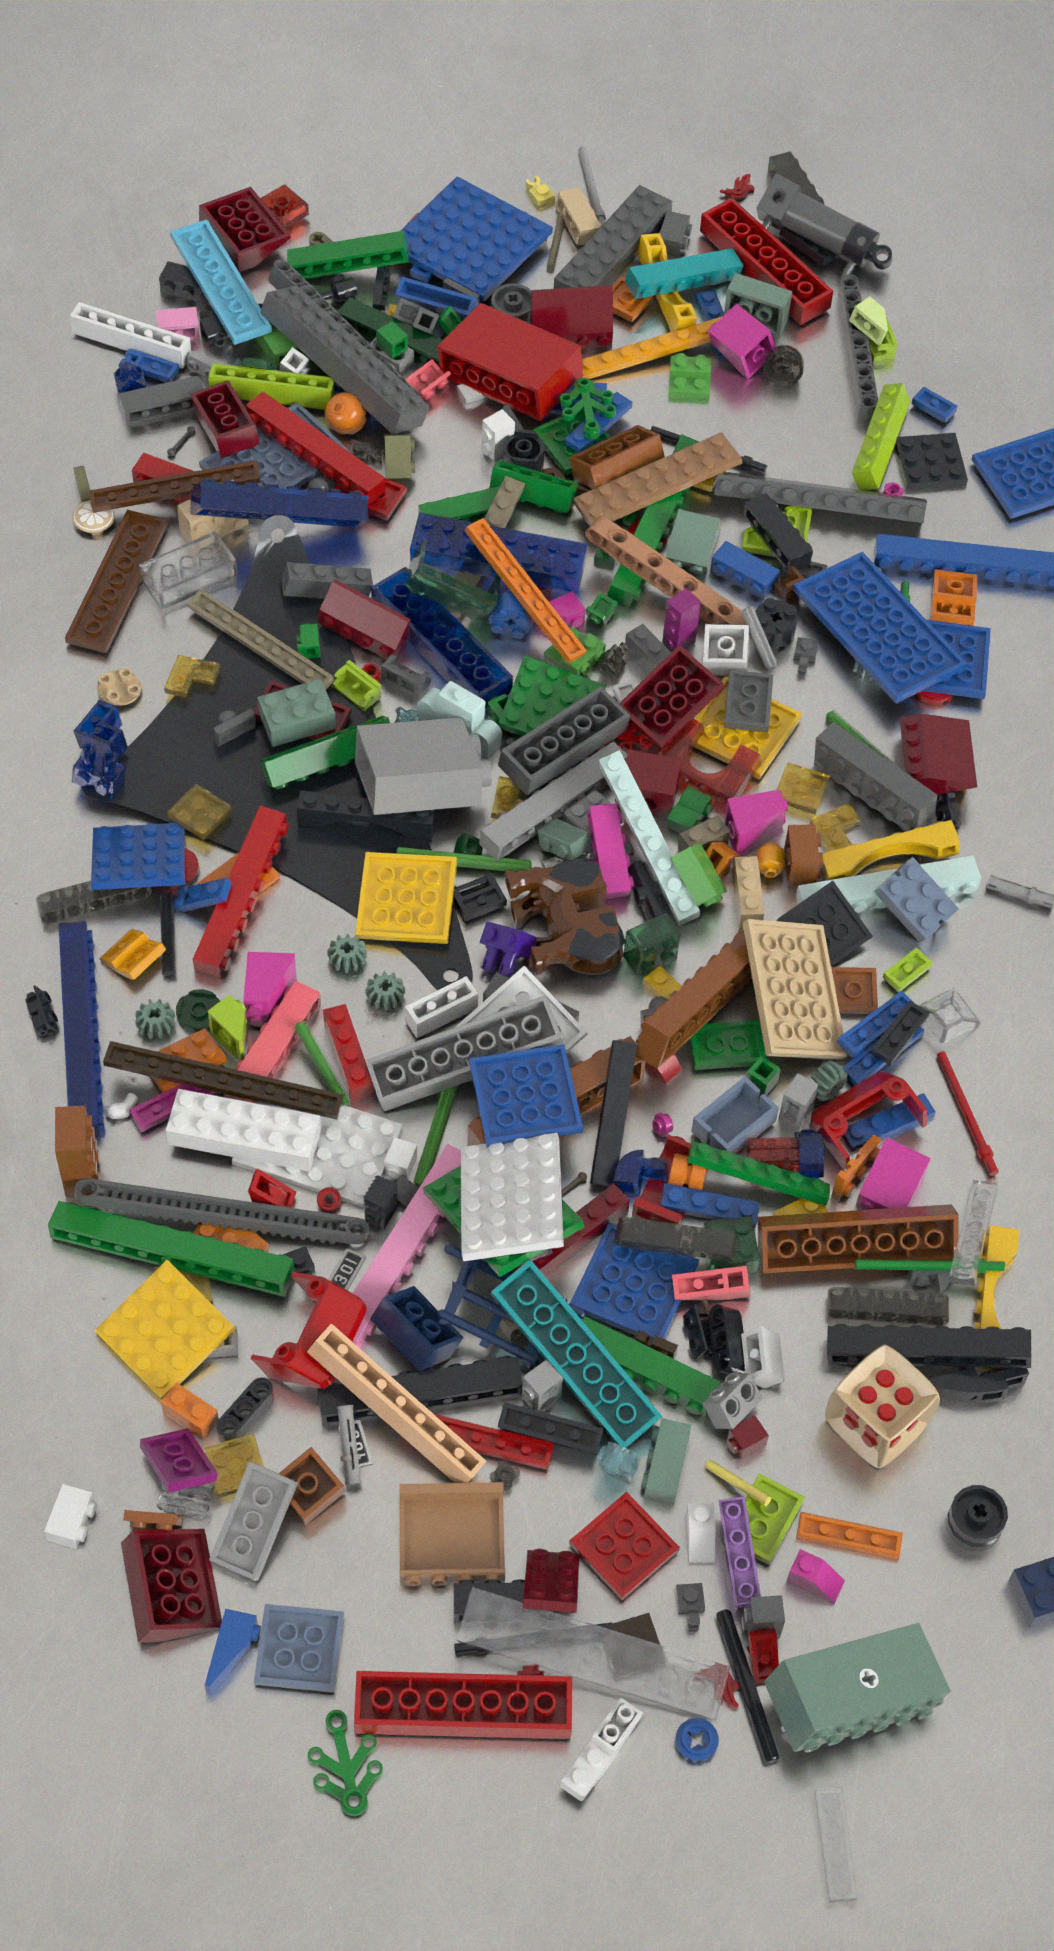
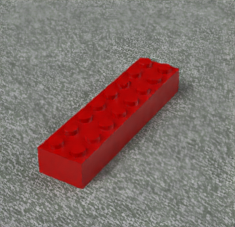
M730 198L702 213L700 232L719 250L733 248L743 264L742 271L748 277L792 291L789 315L797 323L802 325L831 308L834 291L735 199Z
M356 1671L354 1734L571 1739L572 1676Z

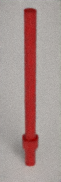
M941 1051L937 1054V1058L978 1147L977 1153L981 1161H984L990 1176L999 1173V1170L993 1159L994 1153L990 1145L986 1144L946 1052Z

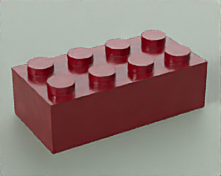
M229 380L190 394L195 414L220 458L229 457L240 451L260 445L255 423Z

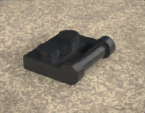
M491 872L483 874V877L458 887L454 886L453 900L465 921L507 906V899ZM485 885L488 886V887H485V888L480 889V890H478V891H475V892H473V893L467 894V895H465V896H461L462 894H465V893L470 892V891H472V890L478 889V888L483 887V886H485Z

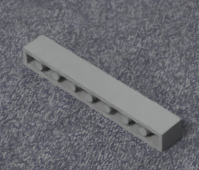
M614 742L607 746H602L597 753L583 759L575 768L568 769L563 776L553 779L548 786L542 790L535 791L530 798L520 801L515 808L509 812L502 813L491 824H486L481 829L479 844L497 861L537 835L539 829L551 823L552 820L562 818L563 812L589 792L594 789L600 792L609 786L599 767V760L619 750L623 758H627V753Z

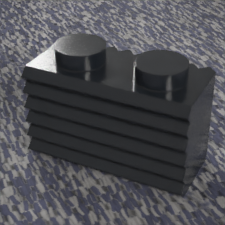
M377 1175L372 1180L373 1183L370 1184L366 1195L363 1196L364 1219L371 1227L385 1229L398 1207V1185Z

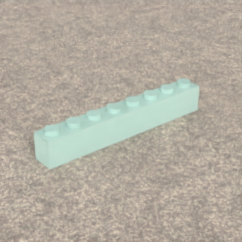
M620 750L600 759L599 767L655 880L660 886L661 892L678 926L700 917V910L671 859L673 856Z
M974 855L920 865L948 897L953 894L972 893L979 888L981 875ZM897 869L799 885L796 900L799 904L831 881H834L855 912L859 913L873 908L882 909L887 906L874 893V890L892 876Z

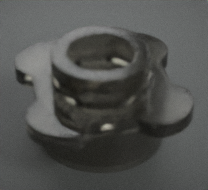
M501 1460L497 1463L496 1470L490 1473V1480L493 1483L503 1482V1489L509 1490L512 1488L515 1478L520 1476V1470L509 1466L507 1461Z

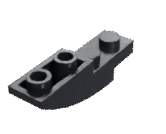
M961 1367L950 1374H934L928 1380L935 1387L941 1399L959 1402H986L1004 1399L1009 1387L1026 1382L1029 1371L1027 1368H1004L997 1372L993 1370L985 1371L978 1376L975 1367L969 1369Z

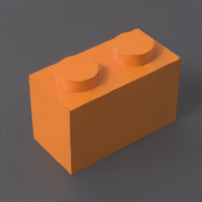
M177 1382L161 1401L162 1411L165 1416L183 1428H188L192 1434L203 1441L219 1420L216 1408Z

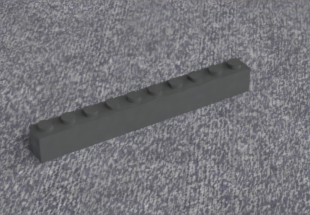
M725 471L717 474L715 495L752 500L767 493L771 499L779 504L924 523L927 505L926 499Z

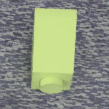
M870 296L855 306L849 321L877 345H880L888 331L885 308Z

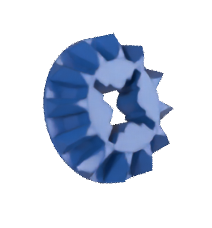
M691 1718L683 1722L679 1726L675 1737L677 1749L682 1753L683 1757L694 1762L706 1761L715 1754L719 1743V1736L715 1727L709 1721L702 1718ZM704 1732L701 1740L704 1745L697 1744L691 1748L692 1738L690 1736L697 1737Z

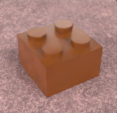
M816 824L788 825L784 845L787 888H798L799 885L816 883V879H820L823 853L818 850V847L821 846V835L816 833Z
M312 1447L307 1449L279 1473L298 1482L289 1507L305 1526L345 1493L343 1483Z

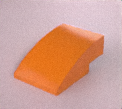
M935 569L930 620L974 626L977 575Z

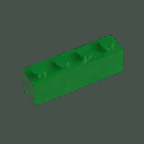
M501 460L493 466L489 488L500 487L505 476L525 483V488L518 501H529L538 507L553 508L558 513H568L574 506L573 498L576 497L577 482Z
M500 487L487 488L418 505V519L425 537L464 529L468 525L485 518Z

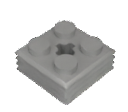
M594 789L563 812L562 821L590 834L587 819L589 807L612 803L598 790ZM622 813L623 823L620 824V827H622V826L624 825V815H623V813Z

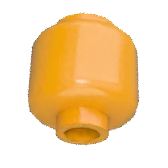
M766 843L757 850L756 856H758L760 874L767 878H774L785 870L786 853L778 844Z

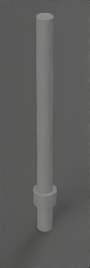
M581 146L578 151L595 216L603 225L606 220L605 212L601 208L586 148Z

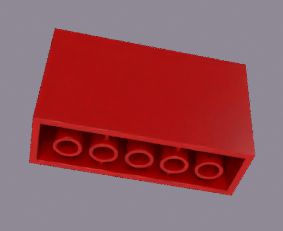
M480 303L437 346L440 369L444 374L447 371L451 373L447 380L459 385L464 384L483 396L503 405L508 404L510 408L539 421L559 403L560 396L566 393L577 379L583 377L580 345L483 303Z

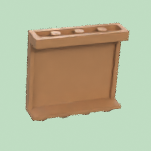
M503 1482L399 1484L400 1583L417 1586L421 1582L445 1585L447 1582L459 1583L462 1580L484 1583L487 1580L505 1581Z

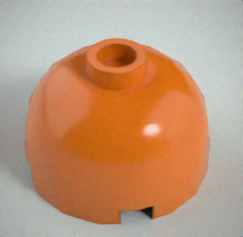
M342 392L334 395L326 404L325 419L330 428L338 434L352 435L361 430L366 423L367 418L365 415L367 410L361 406L357 397L352 393Z

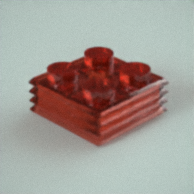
M286 184L261 197V200L285 229L309 215V204Z

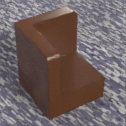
M792 565L789 567L788 576L773 584V590L782 601L787 603L799 597L793 591V586L805 578Z

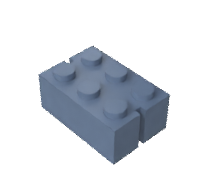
M914 858L907 860L892 876L874 890V893L918 942L926 940L941 926L940 924L945 923L959 910Z
M745 1076L693 1117L691 1132L707 1145L710 1143L711 1147L737 1154L776 1122L779 1107L764 1093L760 1096L759 1100L760 1089Z

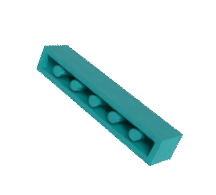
M731 248L630 267L625 283L634 299L647 298L649 296L663 295L670 292L732 281L735 273H741L743 264L734 249Z

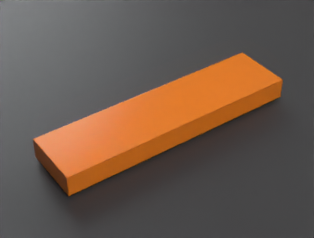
M805 1512L800 1513L796 1535L798 1540L899 1560L903 1537L902 1532Z

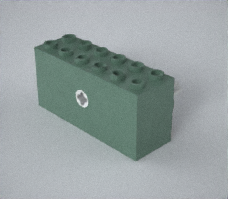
M920 1623L785 1659L764 1681L781 1720V1730L786 1732L794 1752L800 1750L811 1752L821 1746L820 1744L828 1743L829 1746L841 1742L844 1737L850 1736L851 1739H855L871 1729L874 1732H879L887 1728L888 1724L895 1723L896 1726L907 1723L915 1716L918 1719L926 1718L933 1713V1708L944 1703L943 1699L951 1692Z

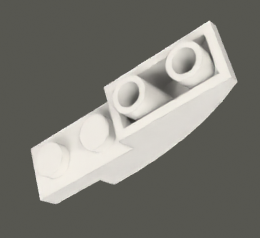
M620 1698L593 1734L589 1744L563 1777L559 1786L582 1802L616 1757L640 1720L643 1712Z

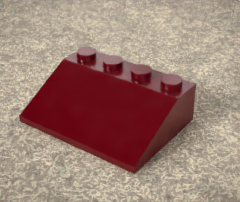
M252 187L199 205V222L208 220L238 272L255 267L291 238V235Z
M613 286L531 290L530 324L580 345L581 348L610 347L613 342Z
M679 645L619 705L630 715L629 724L661 748H664L726 685Z
M922 713L900 717L905 773L937 795L978 787L969 720Z
M205 1528L133 1530L121 1542L138 1643L163 1642L220 1630L222 1618L212 1565L209 1560L210 1554Z

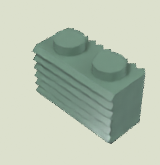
M555 818L554 821L552 820L551 823H548V825H545V827L538 831L540 847L545 851L557 854L561 858L574 860L591 849L590 834L559 819Z

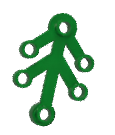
M588 378L577 379L574 382V390L569 394L564 393L560 396V405L567 407L562 411L563 420H574L575 416L584 409L586 424L583 427V435L590 440L597 439L600 436V426L594 420L593 409L602 413L606 418H614L616 416V407L610 404L613 402V392L609 390L602 392L595 388L594 382ZM590 395H593V396H595V397L601 399V402H602V403L608 404V405L605 406V405L599 403L598 401H596V400L590 398ZM581 396L582 399L570 408L569 406L572 405V401Z
M332 1710L327 1714L325 1721L326 1728L334 1735L339 1762L324 1754L320 1747H312L308 1751V1761L315 1766L321 1765L344 1780L345 1789L331 1782L325 1773L317 1774L313 1779V1785L317 1791H326L339 1799L341 1808L347 1815L358 1816L367 1808L368 1799L366 1793L373 1781L380 1778L383 1774L381 1762L372 1760L367 1765V1773L356 1787L354 1776L367 1755L375 1751L377 1739L372 1734L364 1735L361 1739L360 1747L350 1760L344 1730L347 1728V1716L341 1710ZM340 1720L342 1724L340 1727L335 1728L332 1726V1722ZM370 1739L374 1744L372 1747H366L364 1742ZM318 1752L321 1754V1757L318 1760H313L311 1758L312 1753ZM378 1766L380 1771L373 1774L370 1772V1768ZM320 1778L327 1781L324 1786H318L316 1782ZM353 1798L359 1800V1804L355 1807L349 1805V1801Z

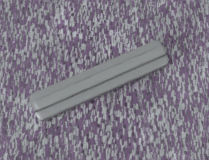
M750 606L743 609L742 615L746 624L749 625V631L766 668L775 666L777 661L754 608Z

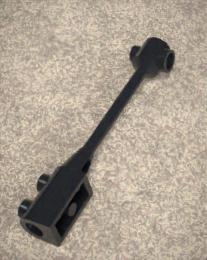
M340 274L332 279L330 291L320 295L325 300L333 298L339 303L342 301L346 302L350 297L356 299L358 292L353 278H346L345 275ZM216 314L199 319L200 333L208 346L222 347L225 345L226 340L230 339Z

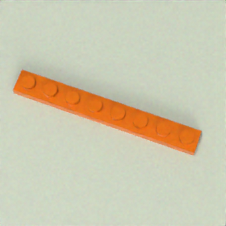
M482 518L468 525L465 529L466 534L567 664L584 656L587 650L485 519Z

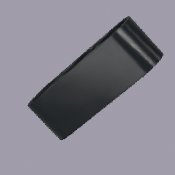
M715 1304L711 1307L708 1314L715 1369L728 1375L734 1372L745 1373L741 1338L744 1330L741 1313L739 1310Z
M260 1377L253 1380L219 1418L216 1428L218 1439L223 1445L232 1446L238 1443L272 1404L274 1394L273 1386L269 1379ZM260 1390H265L268 1392L264 1396L256 1395V1393ZM242 1409L251 1410V1412L246 1415H242L239 1413ZM228 1427H232L235 1429L232 1433L229 1434L223 1432V1430Z

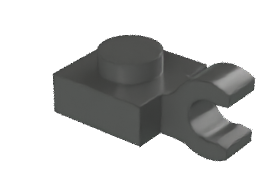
M797 638L794 659L800 660L798 671L806 673L808 661L815 662L819 640Z
M702 1583L678 1584L675 1588L678 1614L686 1613L688 1631L699 1630V1612H705Z

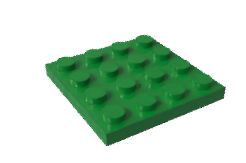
M524 655L498 726L500 729L524 736L600 686L605 690L607 685Z

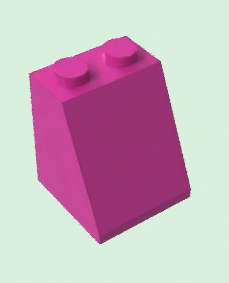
M738 304L729 309L708 330L711 343L747 380L777 353L770 329Z
M780 789L727 799L724 824L730 830V846L740 855L739 857L747 856L781 834L782 826L786 822L785 811H788V803L786 798L782 797Z
M247 953L243 998L246 1008V1024L262 1026L264 1023L269 1022L272 1010L282 1002L285 990L288 987L291 988L293 983L297 981L295 953Z
M886 1137L859 1192L856 1205L862 1210L910 1207L924 1181L931 1158Z

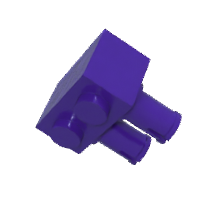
M486 921L479 943L485 945L487 951L480 968L495 973L500 953H504L498 973L512 977L517 958L530 959L531 947L535 946L537 937L518 929Z

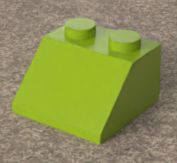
M229 994L208 1010L210 1035L239 1062L241 1059L244 1060L246 1056V1008L240 1000H235Z

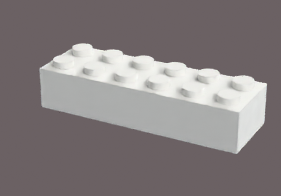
M178 1089L167 1124L166 1136L168 1145L310 1172L321 1132V1120L319 1115Z

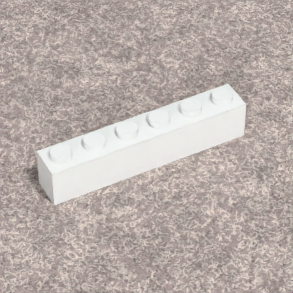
M79 302L70 315L73 334L126 351L128 349L140 351L177 363L179 368L182 369L186 365V357L191 353L189 337Z

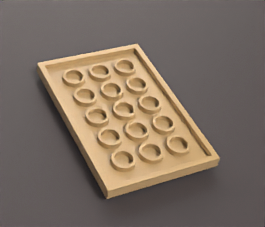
M747 919L742 922L766 1056L838 1060L848 1057L847 1052L837 1043L838 1038L844 1033L823 925Z

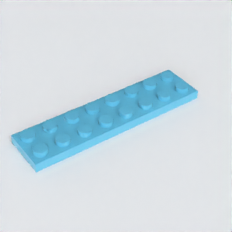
M208 220L170 231L171 239L233 344L235 345L271 333L270 323L260 313L261 308Z

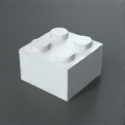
M705 624L703 666L715 676H729L730 670L748 671L749 625Z

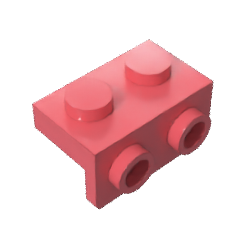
M432 359L405 380L426 401L434 394L433 390L436 388L440 390L448 384L447 379L451 373L447 371L444 374Z

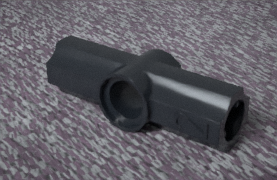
M641 860L634 861L627 869L629 876L633 878L634 896L637 905L642 906L649 926H662L668 921V914L662 902L660 886L657 881L653 880L646 862Z

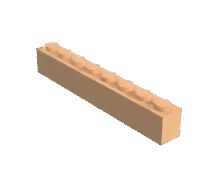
M330 1324L307 1351L454 1483H468L486 1462L484 1458L334 1325Z

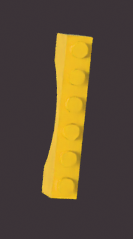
M660 233L641 235L637 255L642 265L667 260L666 246ZM677 291L655 295L671 332L696 325L697 316L692 304L684 301Z
M952 820L940 821L934 825L916 827L911 831L894 833L880 839L874 838L861 844H851L845 848L828 850L823 853V866H821L825 880L828 881L856 876L873 862L894 855L915 854L939 860L958 855L960 840Z
M990 1225L987 1234L983 1233L981 1248H985V1253L981 1255L980 1259H985V1261H1004L1006 1269L1014 1262L1018 1252L1019 1230ZM985 1271V1274L978 1278L977 1292H981L980 1300H976L975 1314H978L979 1317L978 1322H974L973 1328L986 1329L987 1327L994 1326L1002 1329L994 1307V1290L996 1281L1003 1271ZM975 1367L977 1370H993L994 1372L1004 1369L997 1367Z

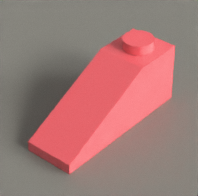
M747 1266L672 1275L675 1300H729L751 1297Z

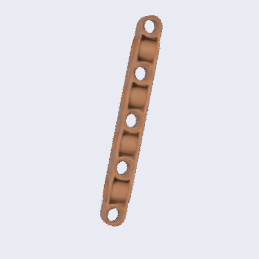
M599 516L586 530L585 535L591 543L670 598L687 588L701 601L699 618L710 625H747L742 615V610L608 518Z

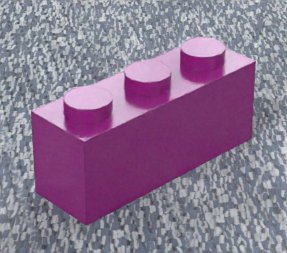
M687 588L666 602L662 642L667 649L672 651L679 645L686 649L696 642L701 601Z

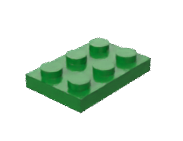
M760 1020L706 1023L690 1038L695 1070L753 1066L760 1056L765 1058Z

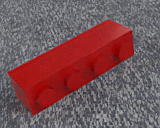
M143 452L132 468L133 482H139L194 471ZM195 494L173 499L179 502H185L201 494Z
M346 1004L323 1009L324 1026L348 1097H350L349 1100L351 1099L350 1103L373 1097V1082Z

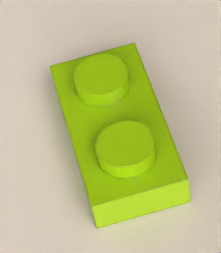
M916 947L885 971L882 978L896 991L900 992L930 969L933 962Z

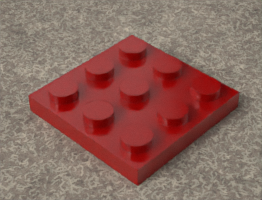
M627 1491L569 1540V1545L621 1600L633 1592L680 1549L675 1541Z

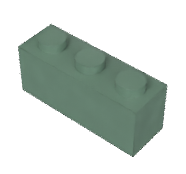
M662 1418L660 1427H654L651 1441H655L656 1445L654 1450L649 1449L646 1462L651 1467L649 1473H644L641 1488L645 1489L644 1498L674 1505L692 1425Z

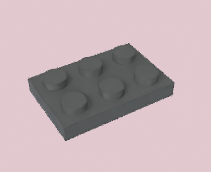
M730 670L724 728L768 732L774 674Z

